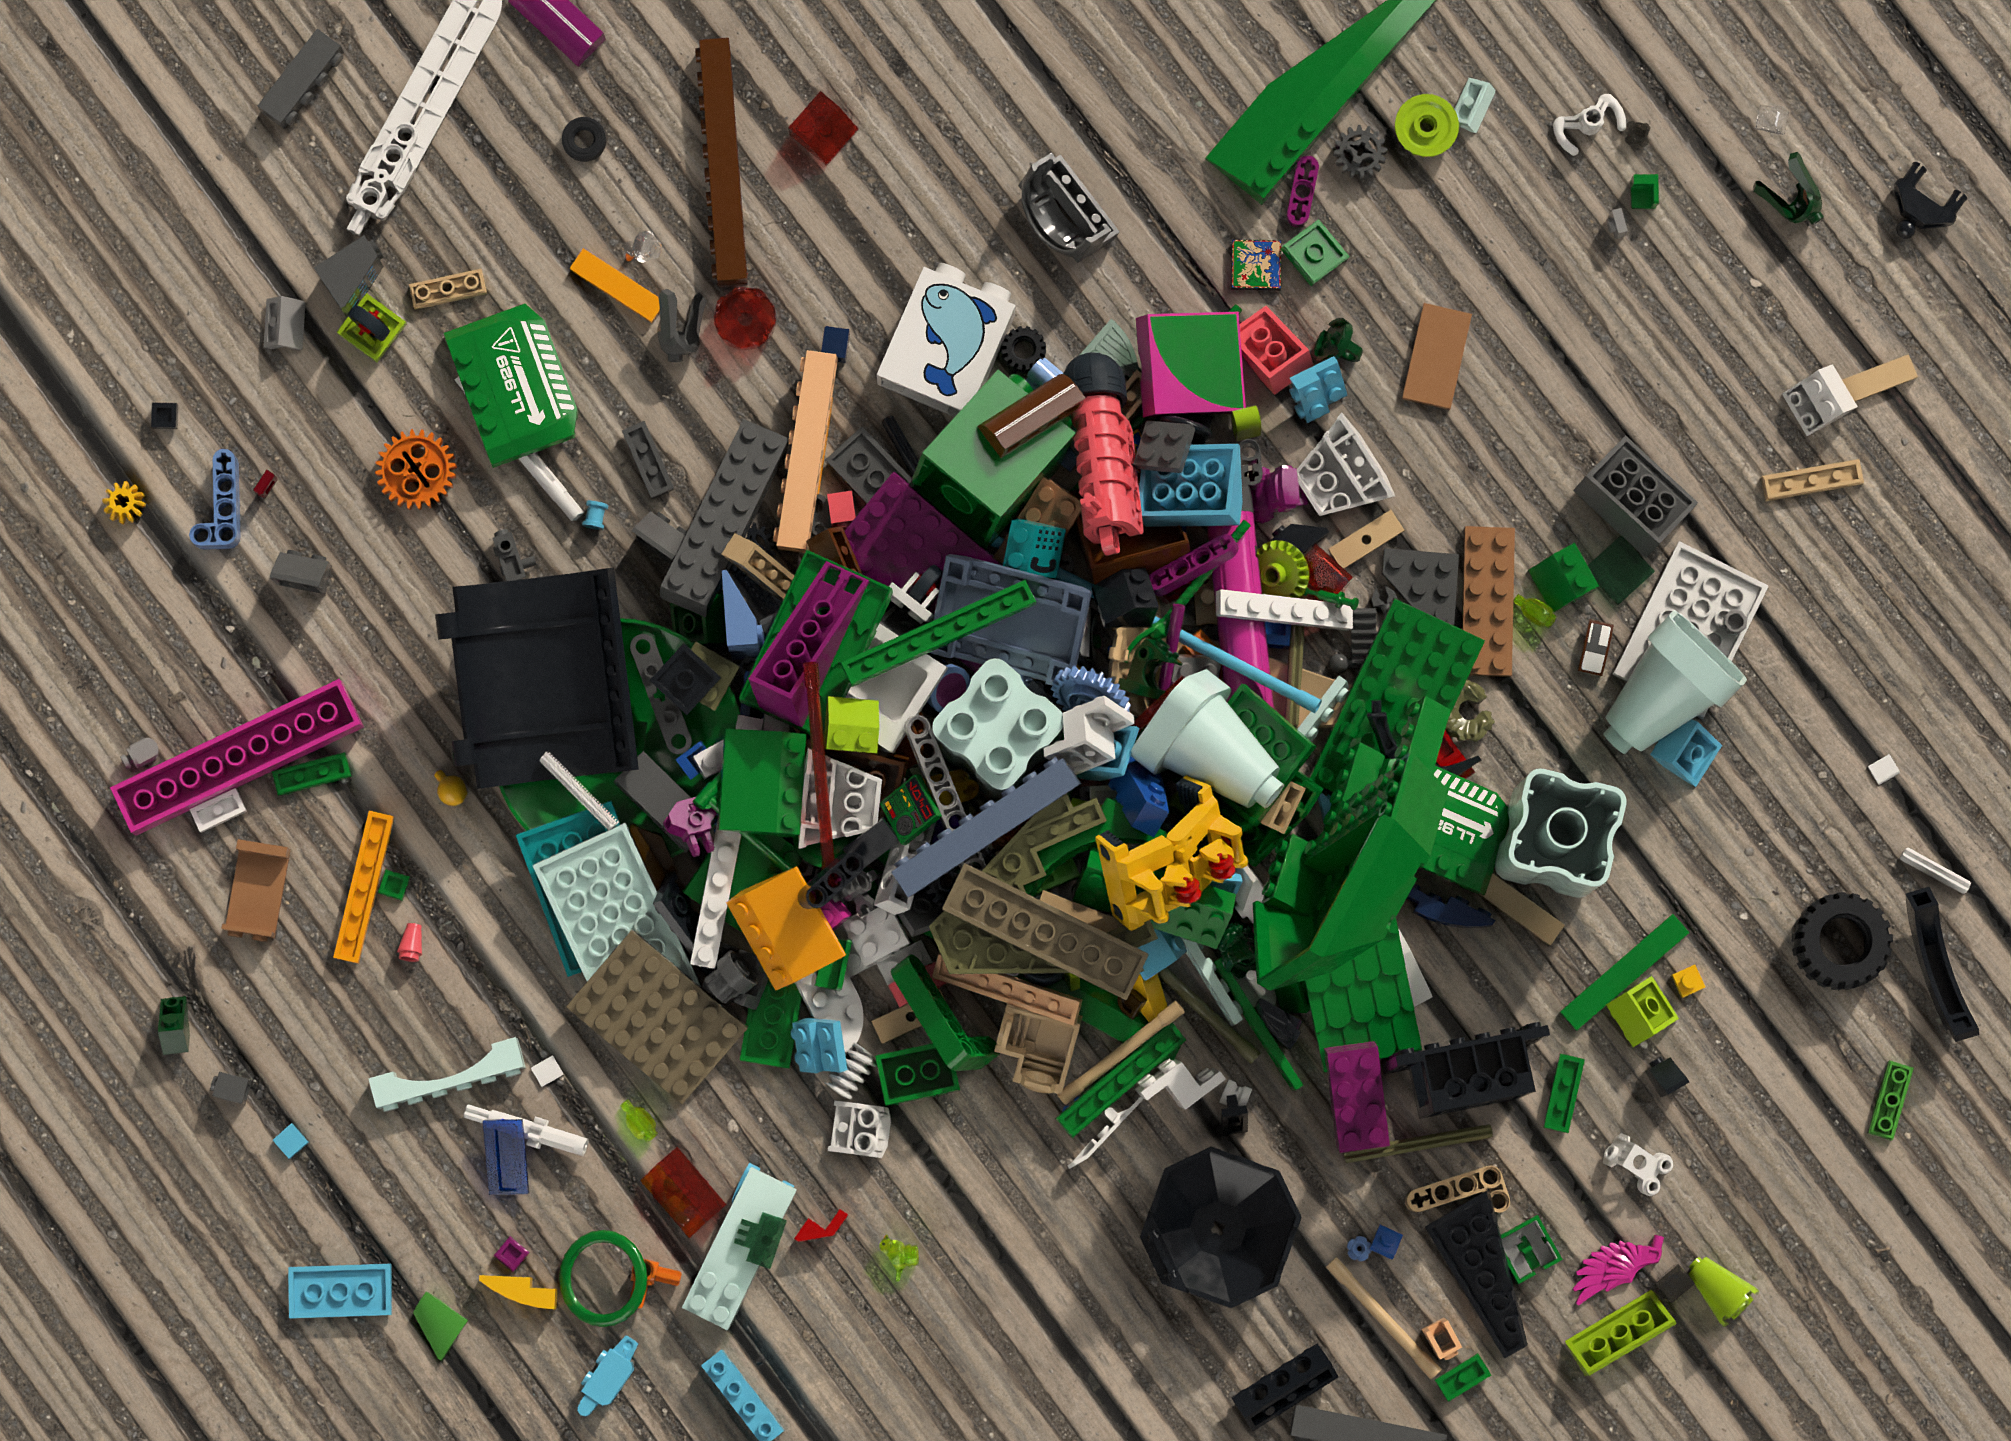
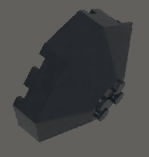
M1210 1146L1164 1168L1140 1239L1161 1284L1224 1307L1233 1308L1278 1286L1302 1217L1279 1170ZM1218 1221L1219 1224H1225L1226 1228L1222 1230L1223 1234L1220 1236L1218 1233L1211 1232V1229L1214 1227L1213 1222Z

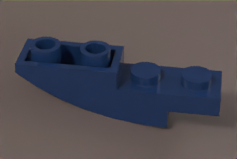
M1415 883L1407 896L1408 900L1417 904L1412 913L1438 924L1459 928L1491 927L1495 922L1491 918L1492 914L1489 911L1480 907L1476 910L1468 906L1470 902L1458 895L1455 898L1449 897L1446 904H1444L1440 896L1429 892L1427 895L1419 891L1421 887Z

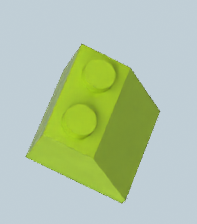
M828 696L823 747L831 750L877 753L879 701Z
M1652 976L1606 1004L1612 1017L1617 1021L1632 1047L1649 1039L1679 1019Z

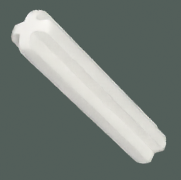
M1905 848L1900 857L1902 861L1956 891L1965 894L1970 888V881L1914 850Z

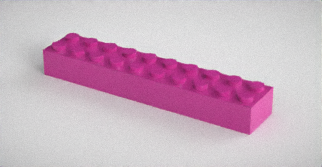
M337 679L110 787L130 832L137 836L190 811L189 809L234 788H238L364 728V725L344 683Z

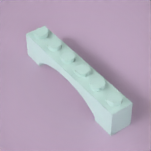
M514 1037L491 1044L492 1050L481 1061L469 1069L447 1078L431 1081H412L398 1078L395 1072L368 1078L375 1106L378 1109L383 1108L384 1112L398 1109V1104L406 1101L408 1105L422 1102V1097L431 1094L433 1098L447 1095V1090L457 1088V1091L472 1088L471 1083L477 1081L487 1084L497 1081L496 1076L506 1074V1078L521 1074L520 1069L526 1068L519 1040Z

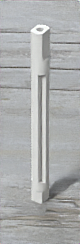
M458 376L455 379V381L464 391L460 378ZM536 452L519 458L522 464L571 521H576L584 514V511Z

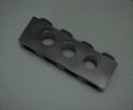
M1317 1343L1290 1361L1285 1362L1273 1372L1263 1376L1251 1386L1241 1390L1232 1397V1400L1253 1432L1337 1379L1338 1375L1332 1363Z

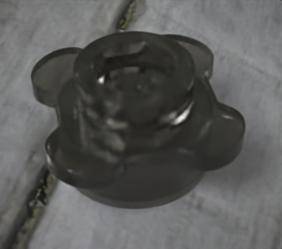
M1634 121L1628 122L1626 125L1628 133L1625 137V143L1628 145L1639 144L1641 147L1647 146L1649 143L1647 136L1651 129L1650 125L1641 122L1635 123Z

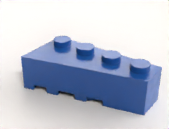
M1130 756L1124 776L1110 779L1108 785L1111 790L1117 791L1118 794L1115 798L1118 803L1124 806L1122 810L1131 827L1155 837L1169 813L1162 773L1154 775Z

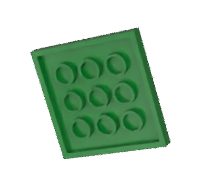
M1241 683L1227 703L1279 766L1280 771L1276 778L1284 784V787L1274 802L1266 809L1257 802L1250 808H1247L1220 794L1218 795L1250 824L1258 826L1317 746L1251 688Z

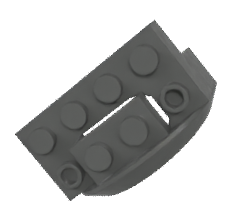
M1051 152L1033 163L1018 185L1022 190V205L1025 216L1035 234L1048 247L1065 256L1073 257L1077 263L1114 241L1120 233L1061 155L1055 157ZM1045 194H1048L1046 198L1042 199L1041 201L1035 204V201L1037 199L1044 196ZM1054 198L1058 200L1078 229L1064 216Z

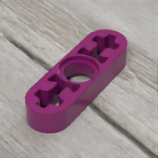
M1312 156L1300 158L1296 166L1286 215L1288 223L1293 227L1304 226L1309 218L1319 170V163ZM1306 162L1311 163V168H1314V170H1310L1308 180L1303 179L1305 170L1301 168V166L1306 165ZM1300 185L1307 186L1310 190L1309 196L1305 198L1299 197L1296 194V188ZM1300 203L1303 204L1301 215L1305 217H1301L1299 221H1296L1295 216L1291 215V213L1296 212L1297 205Z

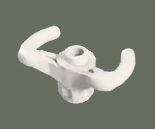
M1603 94L1598 98L1595 106H1590L1575 116L1556 118L1553 122V130L1558 143L1571 155H1577L1579 150L1566 138L1564 129H1579L1586 135L1596 134L1604 124V111L1607 107H1611L1615 113L1617 129L1624 131L1626 129V117L1619 102L1612 95Z

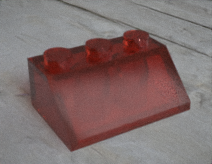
M679 1147L671 1151L640 1180L689 1239L728 1206Z

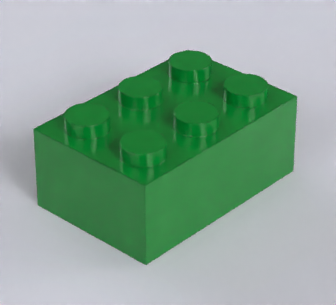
M933 1043L875 1055L886 1107L960 1091L957 1072L951 1070L945 1064Z

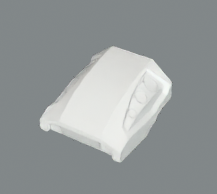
M835 1101L836 1111L831 1146H828V1151L882 1158L888 1147L891 1126L889 1108Z

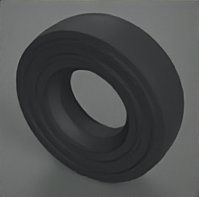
M578 117L571 120L565 126L562 133V145L565 152L574 160L588 162L598 158L604 151L606 134L598 121L589 117ZM586 130L592 133L594 140L590 147L580 148L575 144L574 139L578 132Z

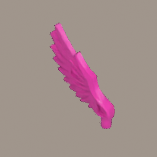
M1654 1235L1651 1247L1635 1246L1630 1242L1624 1243L1619 1241V1245L1609 1243V1247L1601 1246L1600 1250L1603 1252H1591V1256L1594 1258L1582 1261L1583 1264L1589 1266L1576 1271L1577 1275H1587L1572 1288L1574 1292L1585 1288L1579 1295L1576 1304H1582L1604 1288L1606 1292H1609L1623 1283H1632L1638 1270L1646 1265L1655 1264L1660 1261L1664 1237Z

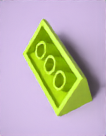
M1650 1290L1567 1339L1565 1343L1584 1376H1590L1676 1325V1321L1654 1292Z

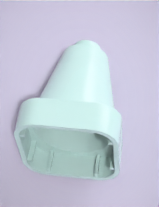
M1675 610L1648 636L1651 644L1606 715V719L1611 726L1603 734L1623 754H1626L1632 747L1642 752L1714 704L1722 707L1747 681L1744 674L1690 621Z
M1207 669L1185 677L1171 691L1131 750V757L1154 775L1169 769L1183 777L1187 775L1211 785L1212 791L1247 808H1250L1257 802L1266 809L1274 802L1284 787V784L1276 778L1280 771L1279 766L1226 702L1231 693V688Z

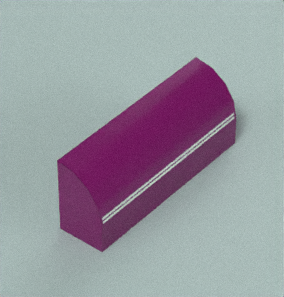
M508 0L514 8L578 67L606 40L604 33L569 0Z

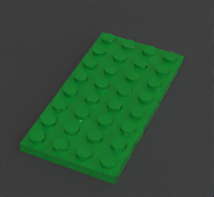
M1393 598L1309 778L1319 786L1332 792L1336 790L1338 783L1336 782V777L1342 769L1344 761H1342L1343 755L1335 750L1344 735L1343 730L1346 724L1351 722L1358 707L1360 706L1371 712V700H1382L1381 712H1386L1389 728L1398 747L1402 741L1401 731L1405 724H1407L1409 717L1407 711L1413 702H1417L1424 696H1427L1449 708L1452 712L1485 640ZM1365 716L1359 727L1360 732L1357 738H1353L1348 748H1352L1361 742L1380 753L1372 726L1367 716Z

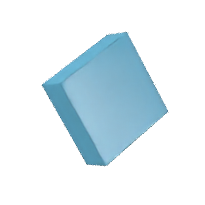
M293 1123L273 1139V1142L288 1159L295 1156L309 1143Z

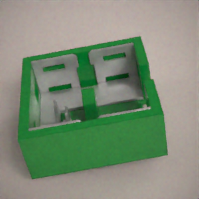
M1538 1215L1501 1234L1509 1271L1516 1285L1536 1275L1535 1271L1532 1270L1541 1266L1542 1270H1545L1563 1260Z

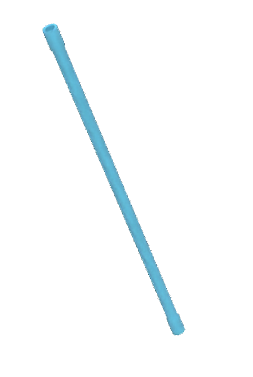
M998 536L991 546L999 549L1004 538ZM1059 567L1058 575L1055 579L1082 586L1092 591V583ZM1155 616L1153 623L1159 621L1160 618ZM1181 629L1179 643L1294 701L1295 704L1313 713L1318 711L1322 702L1321 699L1303 690H1299Z

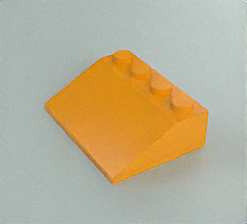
M797 866L740 891L726 902L775 991L797 982L846 955L820 908L805 909L800 906L798 893L806 885V882ZM810 892L809 900L814 904L816 900Z

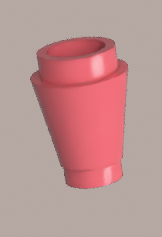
M407 923L397 950L399 959L409 962L419 961V956H422L421 925Z

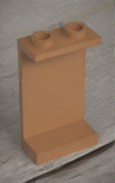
M238 839L236 850L239 853L226 924H222L221 929L228 931L227 936L242 938L243 934L253 935L252 940L267 942L268 938L275 939L291 849Z

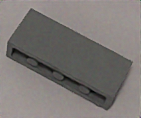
M643 751L637 757L639 770L623 771L613 783L686 853L689 850L687 842H683L681 837L666 832L663 822L676 802L691 797Z

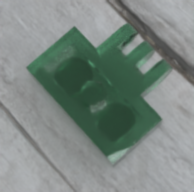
M762 1212L759 1224L741 1219L740 1224L750 1228L749 1231L738 1228L737 1233L746 1236V1239L743 1241L742 1239L735 1238L734 1243L750 1248L746 1261L771 1269L787 1220Z

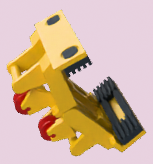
M1187 775L1176 783L1180 804L1184 806L1185 817L1169 831L1166 838L1161 835L1128 851V846L1122 843L1121 840L1119 841V838H1116L1109 830L1095 837L1112 915L1130 931L1143 926L1144 922L1151 919L1159 924L1167 922L1169 920L1168 911L1179 906L1190 907L1193 902L1199 900L1201 892L1212 881L1223 883L1227 878H1232L1236 872L1235 868L1240 869L1248 865V859L1244 855L1241 842L1242 829L1220 815L1218 801L1212 794L1211 785ZM1221 836L1231 839L1232 848L1222 840ZM1167 865L1164 876L1158 880L1153 871ZM1135 885L1146 891L1136 894Z

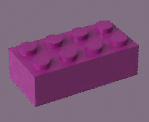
M1372 1041L1324 1048L1338 1151L1343 1153L1390 1146L1379 1052L1376 1043Z

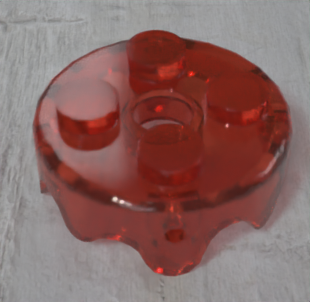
M734 288L727 295L720 297L716 303L714 314L715 327L720 338L730 347L738 350H752L761 347L771 338L776 328L777 319L774 305L759 288ZM747 313L752 316L753 320L750 325L743 326L738 322L742 314Z

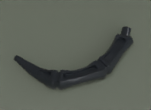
M1371 700V712H1368L1366 716L1374 731L1380 753L1385 755V759H1394L1398 744L1390 731L1386 712H1381L1382 700ZM1475 756L1450 766H1435L1455 775H1460L1482 760L1479 756Z

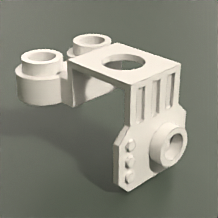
M1622 1133L1616 1136L1612 1144L1605 1150L1603 1164L1613 1167L1618 1164L1634 1173L1635 1177L1639 1179L1637 1183L1638 1190L1648 1196H1653L1660 1190V1182L1656 1178L1659 1173L1667 1174L1673 1168V1160L1669 1155L1664 1153L1651 1155L1638 1145L1630 1142V1137ZM1637 1155H1643L1645 1159L1639 1169H1636L1633 1165V1160ZM1666 1161L1665 1167L1662 1168V1163ZM1653 1182V1186L1649 1190V1185Z

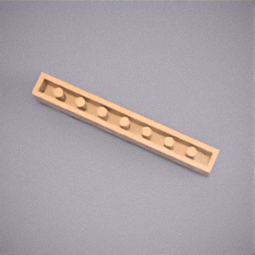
M807 350L806 357L801 358L800 372H803L802 381H798L796 396H800L798 406L794 405L792 420L796 421L795 430H790L788 444L792 445L791 454H786L785 469H788L787 479H782L781 493H784L783 503H779L777 517L781 518L780 526L775 527L773 542H777L779 550L805 553L806 549L809 550L806 540L811 538L838 363L836 354Z

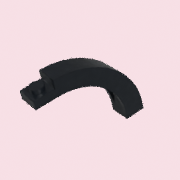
M1930 887L1906 893L1907 914L1914 947L1928 991L1945 1030L1950 1031L1955 1042L1978 1036L1979 1028L1961 994L1948 958L1941 929L1939 904Z

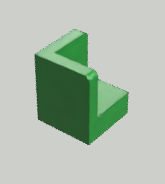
M1634 174L1630 180L1632 209H1656L1659 204L1658 174Z

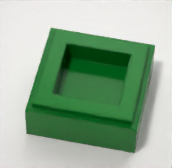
M386 869L378 894L403 901L411 877Z

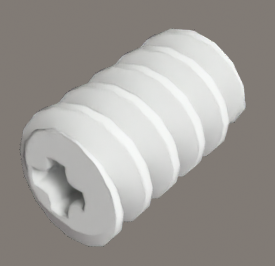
M855 1042L853 1045L857 1051H847L851 1058L850 1060L846 1059L848 1070L838 1073V1076L830 1074L829 1078L832 1084L824 1082L839 1095L847 1099H852V1095L849 1092L850 1089L858 1091V1087L855 1084L856 1081L864 1083L865 1080L861 1074L870 1075L871 1072L867 1065L874 1067L877 1065L873 1059L874 1056Z

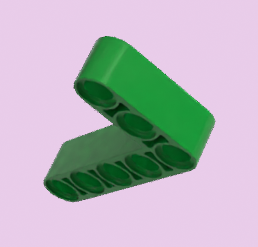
M909 954L891 969L890 972L894 981L941 1058L951 1070L982 1069L1000 1055V1053L994 1052L996 1042L991 1037H967L924 965L915 955Z

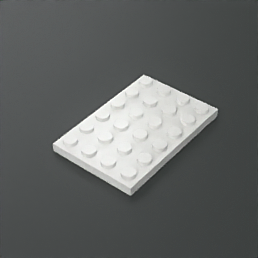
M1679 541L1613 675L1628 681L1651 644L1648 636L1674 610L1690 621L1732 661L1764 597L1768 585ZM1731 610L1742 611L1747 617V627L1738 635L1728 634L1722 627L1723 616ZM1707 710L1697 715V717L1703 719Z

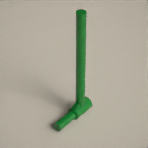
M721 771L712 782L707 783L693 800V803L699 809L712 808L719 814L718 798L720 797ZM740 833L782 872L793 868L756 834Z

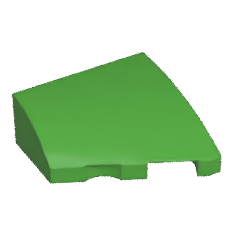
M427 1291L413 1312L437 1358L442 1361L469 1320Z

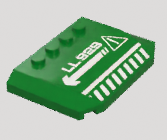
M524 303L444 333L493 468L575 438L576 420H578L579 411L546 322L527 304Z
M1396 758L1385 759L1380 775L1386 774L1392 769ZM1435 766L1433 774L1449 791L1430 857L1426 864L1421 863L1419 868L1457 883L1460 887L1478 895L1485 896L1495 867L1500 843L1504 840L1509 827L1508 806L1496 792Z

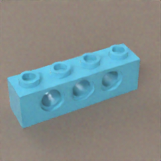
M723 1349L701 1365L759 1441H772L785 1431Z

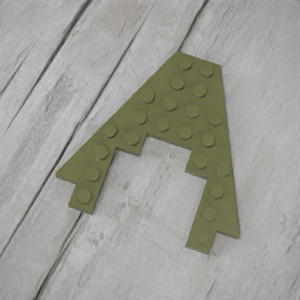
M1067 794L1060 797L1033 815L982 869V872L1026 893L1023 885L1046 876L1037 851L1107 821L1097 798L1073 807ZM943 911L929 926L949 974L1070 973L946 911ZM1150 920L1144 922L1143 926L1133 931H1130L1123 925L1107 932V934L1136 948L1158 939Z

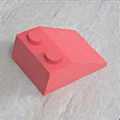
M1264 306L1239 324L1242 356L1258 378L1274 395L1291 384L1290 377L1314 366L1309 349L1267 306Z

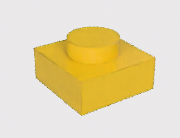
M1695 964L1671 975L1681 998L1706 987Z

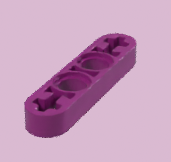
M1223 534L1150 574L1149 578L1155 595H1166L1232 559L1238 552V544L1232 536ZM1209 555V559L1205 563H1198L1201 556ZM1187 567V571L1183 575H1176L1179 568Z

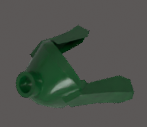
M1798 152L1790 154L1788 165L1799 183L1796 184L1798 195L1790 205L1761 181H1755L1753 192L1765 199L1790 222L1796 224L1809 220L1811 225H1814L1824 218L1821 213L1822 199L1820 191L1810 176L1801 155Z

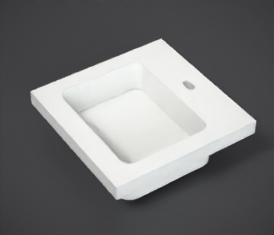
M879 623L876 629L877 632L868 650L894 639L898 635ZM925 654L851 687L846 698L879 701L878 744L894 753L906 735L904 729L905 722L908 718L919 715L948 667Z

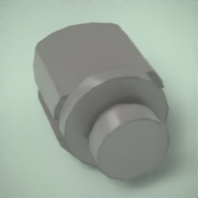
M143 738L130 745L126 749L128 755L125 756L124 754L120 758L126 769L131 768V764H134L136 769L141 768L157 759L159 752L157 743L150 738Z

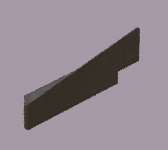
M634 823L630 824V832L657 893L666 874L675 871L679 878L675 882L680 891L684 890L685 885L662 834L645 830ZM689 897V899L686 901L687 904H690V903H691L690 897Z

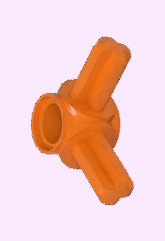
M643 1259L650 1266L651 1273L647 1277L646 1292L638 1308H643L648 1285L652 1286L657 1281L678 1286L681 1281L682 1272L660 1267L659 1262ZM632 1267V1274L630 1281H634L630 1298L635 1288L636 1278L634 1267Z

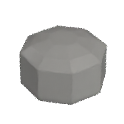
M1731 610L1723 616L1722 627L1728 634L1738 635L1746 629L1747 617L1742 611Z

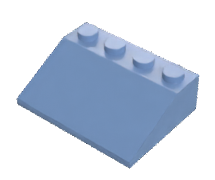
M722 570L727 647L732 660H742L746 657L757 658L766 639L762 625L757 624L754 614L728 571Z

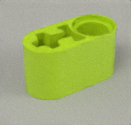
M1256 405L1231 412V424L1236 442L1261 436V419Z

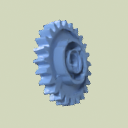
M1073 666L1072 669L1065 667L1064 671H1059L1052 683L1051 690L1054 691L1052 696L1058 698L1057 704L1064 705L1063 711H1069L1075 706L1083 705L1102 696H1106L1128 712L1131 704L1128 703L1130 698L1124 696L1126 691L1118 689L1120 684H1113L1111 682L1112 678L1106 679L1102 672L1096 674L1094 669L1087 671L1084 666L1080 670L1076 666Z

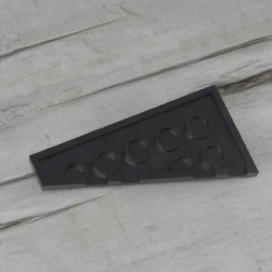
M1488 1189L1431 1222L1425 1228L1505 1359L1526 1347L1528 1343L1490 1190Z

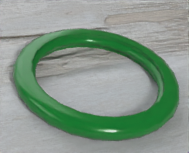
M608 1230L591 1231L579 1237L565 1253L560 1266L559 1284L564 1302L576 1317L592 1326H615L626 1321L642 1303L647 1287L646 1265L635 1244L627 1237ZM596 1243H610L621 1248L632 1261L635 1270V1288L631 1298L620 1310L609 1314L593 1313L583 1307L575 1297L571 1285V1271L576 1258L585 1248Z

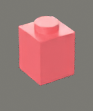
M852 491L827 494L832 528L842 526L846 530L856 517Z

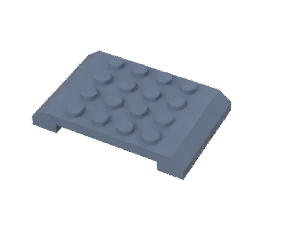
M948 554L945 559L934 620L1023 580H1026L1036 600V605L929 653L947 658L957 657L979 664H984L990 659H1001L1018 674L1046 681L1045 684L1052 685L1060 670L1064 671L1065 667L1072 669L1073 666H1077L1092 591L1082 586L963 555Z

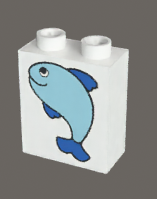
M939 263L936 271L923 267L876 374L877 385L955 417L986 383L1002 347V341H1004V337L1008 333L1015 317L1016 305L1008 302L1012 294L1005 288L990 282H984L982 289L978 290L963 283L966 276L964 272L951 265Z

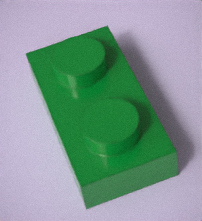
M1477 1353L1434 1379L1447 1402L1490 1377L1491 1373Z

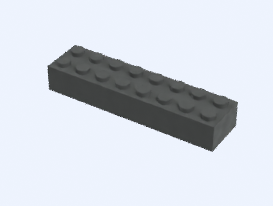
M745 419L742 420L660 586V598L701 616H707L723 584L722 570L729 571L732 565L721 554L734 533L744 538L746 537L788 451L789 438Z

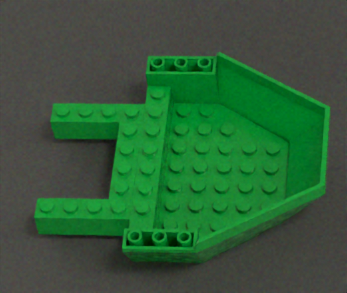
M1424 696L1417 702H1413L1409 706L1407 724H1405L1401 731L1402 741L1395 752L1396 761L1392 769L1386 774L1380 775L1385 755L1361 742L1352 748H1348L1342 757V761H1344L1343 767L1336 777V782H1338L1336 790L1330 797V810L1323 820L1325 824L1323 832L1319 837L1309 842L1295 834H1291L1278 842L1275 848V853H1277L1275 861H1273L1268 871L1270 877L1262 890V895H1264L1262 903L1259 901L1252 903L1258 985L1271 991L1331 973L1385 938L1391 922L1399 913L1417 880L1414 877L1421 863L1426 864L1430 857L1449 790L1435 777L1433 770L1451 712L1449 708L1427 696Z

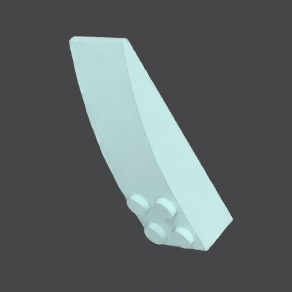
M753 1167L750 1168L682 1306L683 1309L725 1330L730 1328L797 1189Z

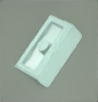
M1468 78L1454 108L1458 116L1459 127L1477 133L1495 94V89L1490 83Z

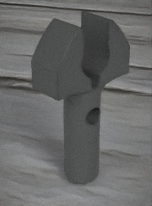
M1387 586L1384 588L1388 598L1386 604L1379 599L1377 589L1371 599L1372 607L1381 609L1384 617L1393 598L1397 599L1396 593Z

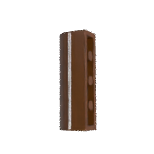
M1059 374L977 427L1000 458L1081 408L1086 398L1069 377Z

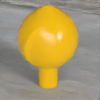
M442 770L437 771L434 777L439 782L437 794L440 800L449 806L463 803L468 794L464 781L458 776H446Z

